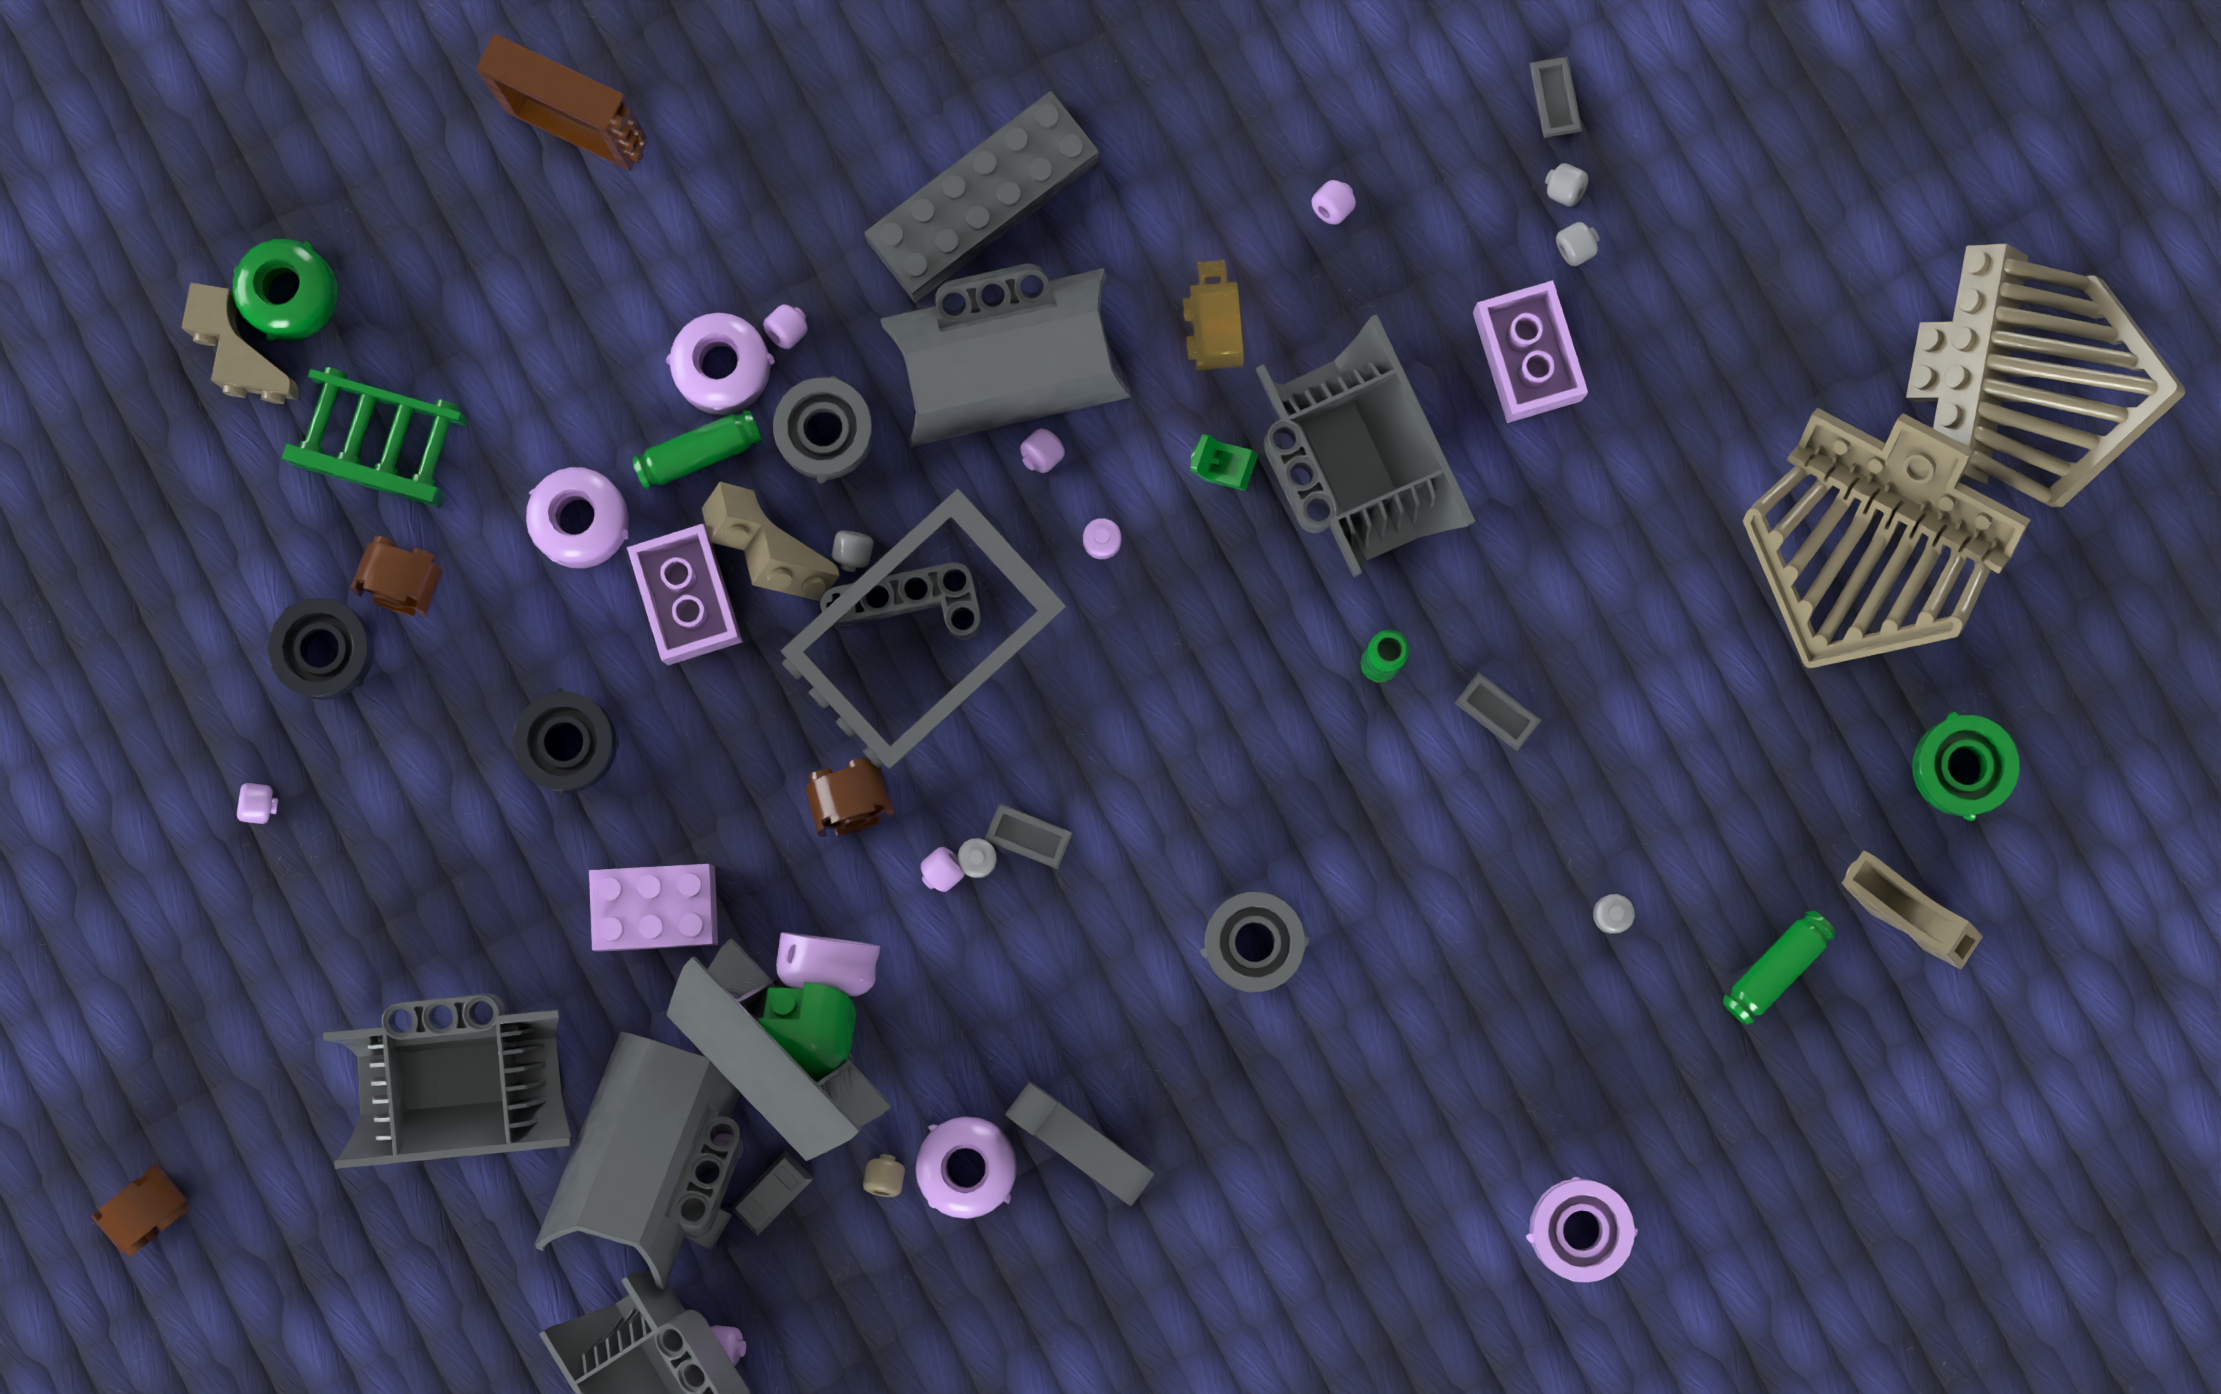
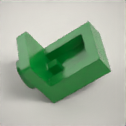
M1202 434L1199 443L1192 451L1190 470L1204 481L1246 491L1258 454L1250 449L1218 442L1212 436Z

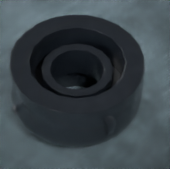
M314 598L306 599L285 608V611L277 619L271 630L268 642V655L273 672L289 689L312 699L328 700L344 696L358 686H363L364 679L372 666L374 643L368 625L355 611L331 599ZM331 632L338 640V656L333 663L326 667L317 668L312 666L307 658L309 643L317 634Z
M563 688L537 698L525 708L515 725L512 740L514 756L524 774L537 785L554 791L561 798H563L564 793L582 791L603 779L612 766L616 756V749L619 746L614 725L604 709L585 696L573 692H564ZM575 725L583 736L582 750L572 760L564 762L556 760L549 751L548 742L550 735L559 726Z

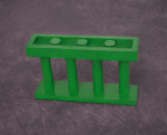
M324 367L323 372L310 369L308 377L317 384L323 385L306 440L301 441L299 447L286 443L282 459L293 466L440 508L445 493L434 487L436 481L432 478L450 423L464 427L467 425L468 419L461 412H458L459 406L437 399L435 405L347 380V373L330 367ZM338 390L358 395L360 398L343 452H338L335 458L322 454L324 448L320 446ZM375 401L396 406L397 410L380 463H375L373 469L360 465L361 459L358 458V454ZM416 412L435 419L418 473L413 474L410 480L397 476L398 469L395 466L412 413Z

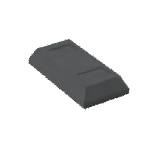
M1568 56L1529 63L1543 138L1582 132Z
M1480 672L1477 673L1455 702L1456 705L1516 751L1520 749L1541 722V719Z
M999 803L984 840L1058 869L1072 832Z
M785 1150L729 1208L758 1236L814 1178Z

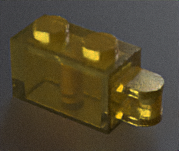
M1225 260L1197 262L1199 285L1190 286V298H1183L1184 321H1192L1193 336H1186L1188 360L1195 359L1196 371L1243 367L1244 354L1237 282L1227 283ZM1205 277H1220V283L1205 284Z

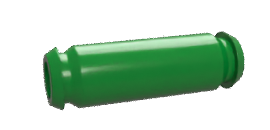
M742 410L743 414L741 415L730 414L648 448L642 456L636 454L632 462L644 489H652L654 484L665 485L748 450L751 444L755 442L758 446L762 441V437L751 411Z
M1383 630L1377 633L1361 656L1360 664L1364 675L1375 682L1391 680L1408 659V641L1401 633L1395 630Z
M1814 910L1804 912L1806 917L1796 920L1732 987L1731 995L1724 996V1006L1743 1024L1754 1023L1753 1018L1762 1015L1827 948L1828 940L1835 939L1836 930L1818 912Z

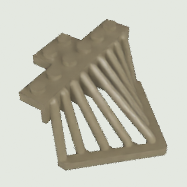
M2008 244L1966 246L1953 321L1920 322L1906 398L1914 402H1938L1933 429L1974 450L1961 478H1967L1980 485H1987L1990 475L2048 506L2063 507L2184 396L2185 388L2104 280L2095 275L2084 276L2029 263V255ZM2033 279L2076 289L2089 295L2093 301L2026 287L2023 284L2026 280ZM2031 303L2089 316L2092 319L2105 317L2112 327L2021 310L2019 306ZM2037 328L2105 341L2112 345L2125 343L2132 353L2015 333V330ZM2036 352L2118 366L2131 371H2146L2151 379L2011 357V353ZM2041 377L2140 393L2149 397L2138 407H2121L2006 382V378ZM2002 402H2027L2111 420L2119 424L2106 436H2100L2001 406ZM1998 425L2011 426L2084 447L2090 451L2077 463L2067 462L1997 433ZM1993 450L2006 453L2057 474L2061 478L2048 488L1993 459Z
M1819 408L1812 413L1798 446L1789 454L1787 459L1788 462L1795 466L1751 506L1743 519L1744 526L1801 660L1806 667L1814 668L1958 637L1974 608L1990 571L1993 570L1998 574L2012 558L2031 519L1959 482L1974 452L1973 449L1904 413L1897 419L1886 443ZM1810 474L1818 477L1792 509L1771 530L1766 514L1805 477ZM1832 486L1840 489L1832 505L1786 566L1779 549L1782 543ZM1855 498L1861 500L1852 523L1801 600L1794 582ZM1877 511L1884 512L1872 541L1819 631L1815 634L1810 622L1814 609ZM1901 522L1908 525L1896 550L1853 624L1848 629L1844 639L1830 642ZM1923 534L1929 536L1922 556L1883 622L1880 632L1865 635ZM1945 546L1951 548L1950 558L1922 611L1918 615L1916 624L1900 627ZM1967 559L1974 560L1975 567L1953 613L1949 617L1936 619Z

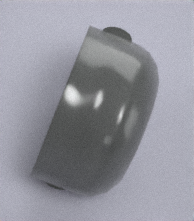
M832 375L830 378L805 380L792 387L782 397L776 408L773 419V434L781 454L794 470L806 477L817 479L818 483H824L827 480L847 475L865 460L873 442L874 424L869 408L862 396L852 386ZM820 413L836 415L842 422L840 438L829 446L820 447L814 445L806 438L808 422L812 417Z
M1245 892L1228 899L1214 912L1205 932L1204 949H1201L1199 952L1202 957L1207 958L1213 972L1227 985L1244 992H1263L1282 985L1296 972L1302 961L1305 947L1310 942V938L1305 937L1299 917L1285 901L1264 892ZM1250 923H1258L1265 926L1271 932L1274 940L1270 955L1259 962H1250L1242 958L1235 946V937L1239 929Z

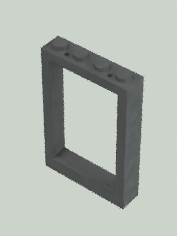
M957 488L781 650L786 657L782 664L795 679L798 680L804 676L813 686L809 694L824 710L831 705L841 716L835 722L851 739L858 735L866 743L867 747L863 752L878 768L885 764L891 769L1066 608V605ZM952 517L1036 608L1037 612L890 746L810 660L804 651Z

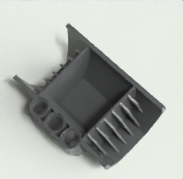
M1033 263L1004 268L943 283L937 289L935 295L936 306L881 318L882 328L896 342L904 355L916 410L911 436L908 437L910 447L1131 398L1130 388L1123 384L1112 366L1101 319V295L1106 280L1104 268L1049 281L1045 271ZM1028 275L1038 276L1042 280L1040 288L1034 293H1026L1020 289L1021 281ZM989 284H997L1003 288V294L997 301H986L981 296L984 287ZM950 293H959L964 297L965 301L960 309L948 310L942 304L944 297Z
M1377 315L1369 318L1355 339L1334 361L1284 385L1276 383L1270 378L1265 365L1256 368V372L1279 418V421L1270 427L1264 439L1265 453L1300 526L1310 533L1323 532L1330 526L1353 577L1362 573L1360 568L1369 559L1417 538L1467 527L1475 522ZM1277 433L1288 434L1293 440V447L1286 450L1280 449L1274 443L1273 436ZM1296 468L1304 469L1309 474L1310 483L1306 485L1294 483L1291 479L1290 471ZM1310 504L1323 506L1326 510L1327 518L1323 521L1311 519L1307 513V506Z
M731 938L721 947L708 970L695 956L683 966L669 1004L667 1016L788 1143L808 1161L851 1140L861 1130L859 1127L884 1114L892 1104L852 1064L854 1059L851 1053H849L847 1061L843 1060L834 1071L821 1077L822 1080L819 1082H815L758 1023L759 1018L764 1017L768 987H788L777 979H771Z
M490 993L400 1002L389 1006L384 1011L381 1021L382 1027L324 1032V1041L340 1043L349 1048L358 1058L361 1115L348 1144L338 1159L334 1161L335 1169L571 1146V1134L561 1094L556 1030L560 1019V1009L505 1015L506 1008L500 997ZM481 1001L487 1002L493 1009V1017L489 1023H483L476 1017L475 1009ZM440 1005H444L452 1011L453 1019L448 1027H443L436 1021L435 1013ZM400 1009L408 1011L412 1017V1026L408 1031H403L396 1025L395 1016Z
M621 1031L536 1240V1249L544 1251L545 1246L552 1240L575 1231L635 1247L647 1262L656 1288L665 1290L685 1236L701 1237L712 1228L742 1150V1140L739 1127L731 1119L740 1091L707 1057ZM721 1133H729L733 1136L731 1143L726 1146L713 1144V1139ZM706 1170H715L719 1173L717 1180L709 1184L700 1182L698 1178ZM693 1207H700L705 1211L701 1219L694 1222L684 1219V1214L687 1210Z
M633 1272L623 1278L621 1281L630 1295L617 1303L551 1326L539 1334L575 1394H750L749 1389L705 1318L695 1310L685 1311L668 1282L665 1290L656 1288L652 1272Z

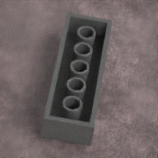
M1050 91L866 230L867 242L916 303L1099 164V151L1052 91Z

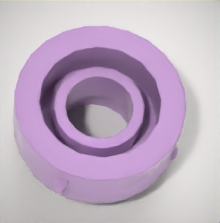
M726 313L705 314L692 320L676 336L671 353L666 358V363L670 365L675 385L686 400L697 409L718 415L739 412L757 401L766 388L771 365L775 362L774 357L768 353L766 345L756 329L744 319ZM715 347H728L736 352L738 359L737 367L733 373L726 378L718 380L706 376L703 373L702 362L707 352Z
M583 467L561 469L545 477L536 488L529 492L531 496L526 512L528 533L541 552L560 565L583 569L597 566L612 557L619 550L624 540L628 539L629 514L626 502L621 492L609 479L597 471ZM572 501H587L594 509V520L591 526L581 534L573 535L564 532L560 526L559 519L563 508Z
M781 933L776 963L777 974L781 981L790 988L803 989L804 982L817 983L836 988L847 994L848 997L859 996L873 987L876 981V963L879 958L880 946L828 937Z
M967 1116L953 1118L939 1126L934 1124L928 1126L930 1133L921 1144L915 1170L917 1183L923 1196L928 1200L930 1207L936 1208L941 1213L955 1218L968 1219L980 1217L993 1211L1003 1201L1007 1204L1010 1203L1011 1195L1009 1193L1016 1179L1017 1161L1010 1140L1000 1128L984 1119ZM957 1149H974L984 1159L986 1166L985 1175L974 1186H959L952 1181L948 1174V1159Z
M1574 1177L1571 1180L1562 1181L1552 1186L1540 1197L1530 1218V1234L1526 1235V1238L1532 1243L1538 1258L1551 1271L1571 1281L1588 1283L1602 1280L1612 1275L1624 1264L1630 1255L1638 1229H1635L1632 1214L1626 1202L1618 1193L1601 1183ZM1581 1210L1588 1211L1598 1221L1599 1236L1590 1247L1574 1249L1569 1246L1564 1238V1223L1572 1213Z

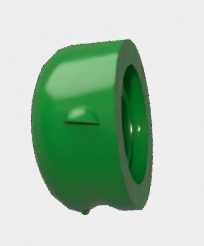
M272 239L262 242L250 249L234 268L233 297L236 307L245 320L260 333L267 336V341H274L276 339L281 341H297L307 338L318 332L329 321L335 310L338 299L335 275L328 263L313 250L312 244L307 240L304 244L290 239ZM284 273L296 274L300 279V284L295 296L284 304H273L268 294L269 286L273 279Z
M1956 712L1950 713L1945 721L1933 726L1921 737L1915 748L1912 761L1913 777L1916 787L1923 798L1941 812L1954 816H1963L1968 821H1974L1977 814L1991 811L2001 805L2011 795L2017 784L2020 771L2019 755L2016 746L2009 734L2001 726L1984 717L1975 715L1958 716ZM1957 748L1970 750L1979 762L1980 775L1971 785H1963L1955 781L1948 770L1950 755Z

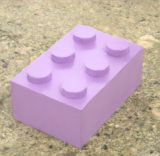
M1553 280L1477 302L1473 316L1507 423L1581 402L1584 399L1588 390Z
M704 524L627 547L661 661L666 665H671L743 642L713 543L709 542Z
M711 864L589 870L593 951L718 945L715 866Z

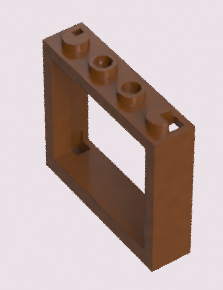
M493 34L476 70L505 113L628 171L631 170L634 162L639 163L644 157L643 151L648 143L645 141L647 136L623 93L504 37Z

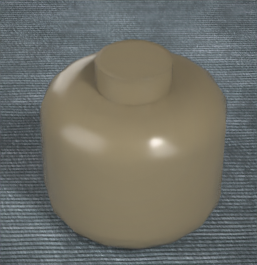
M881 1154L880 1158L869 1160L864 1173V1190L873 1195L883 1197L898 1196L903 1187L904 1166L895 1161L896 1157L887 1154Z

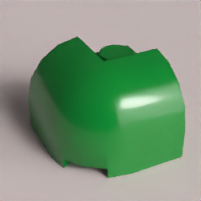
M804 982L803 989L768 987L764 1017L759 1018L758 1023L815 1082H819L822 1080L821 1077L834 1071L843 1060L847 1061L852 1046L857 1010L853 1001L842 991L822 984Z

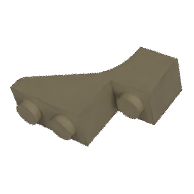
M190 282L182 329L193 336V341L199 344L216 346L217 340L219 341L211 381L223 388L222 393L229 396L246 398L247 392L261 394V400L276 404H284L285 398L298 400L300 391L298 384L250 347L242 338L237 324V307L233 292L227 288Z
M719 482L703 505L702 512L709 542L744 550L752 585L821 601L823 594L833 586L840 576L838 568L833 562L775 526L761 510L754 490Z
M1864 850L1857 861H1854L1849 866L1842 884L1871 915L1909 934L1926 952L1959 969L1963 968L1983 937L1968 920L1954 914L1927 897L1880 859Z

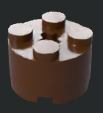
M375 536L373 542L368 543L350 590L359 597H362L364 591L374 595L371 603L408 616H414L417 609L421 617H426L443 573L440 565L434 562L435 556L419 548H413L410 553L396 548L398 544L391 539Z
M868 757L848 762V768L832 772L830 768H826L808 775L810 783L805 787V793L818 836L827 837L826 829H835L837 836L857 832L879 824L878 815L886 812L888 818L894 815L882 768L871 764V760Z
M157 1164L150 1167L138 1180L136 1179L91 1216L122 1254L125 1252L129 1257H132L159 1235L154 1229L156 1226L162 1232L190 1209L185 1203L187 1201L185 1196Z

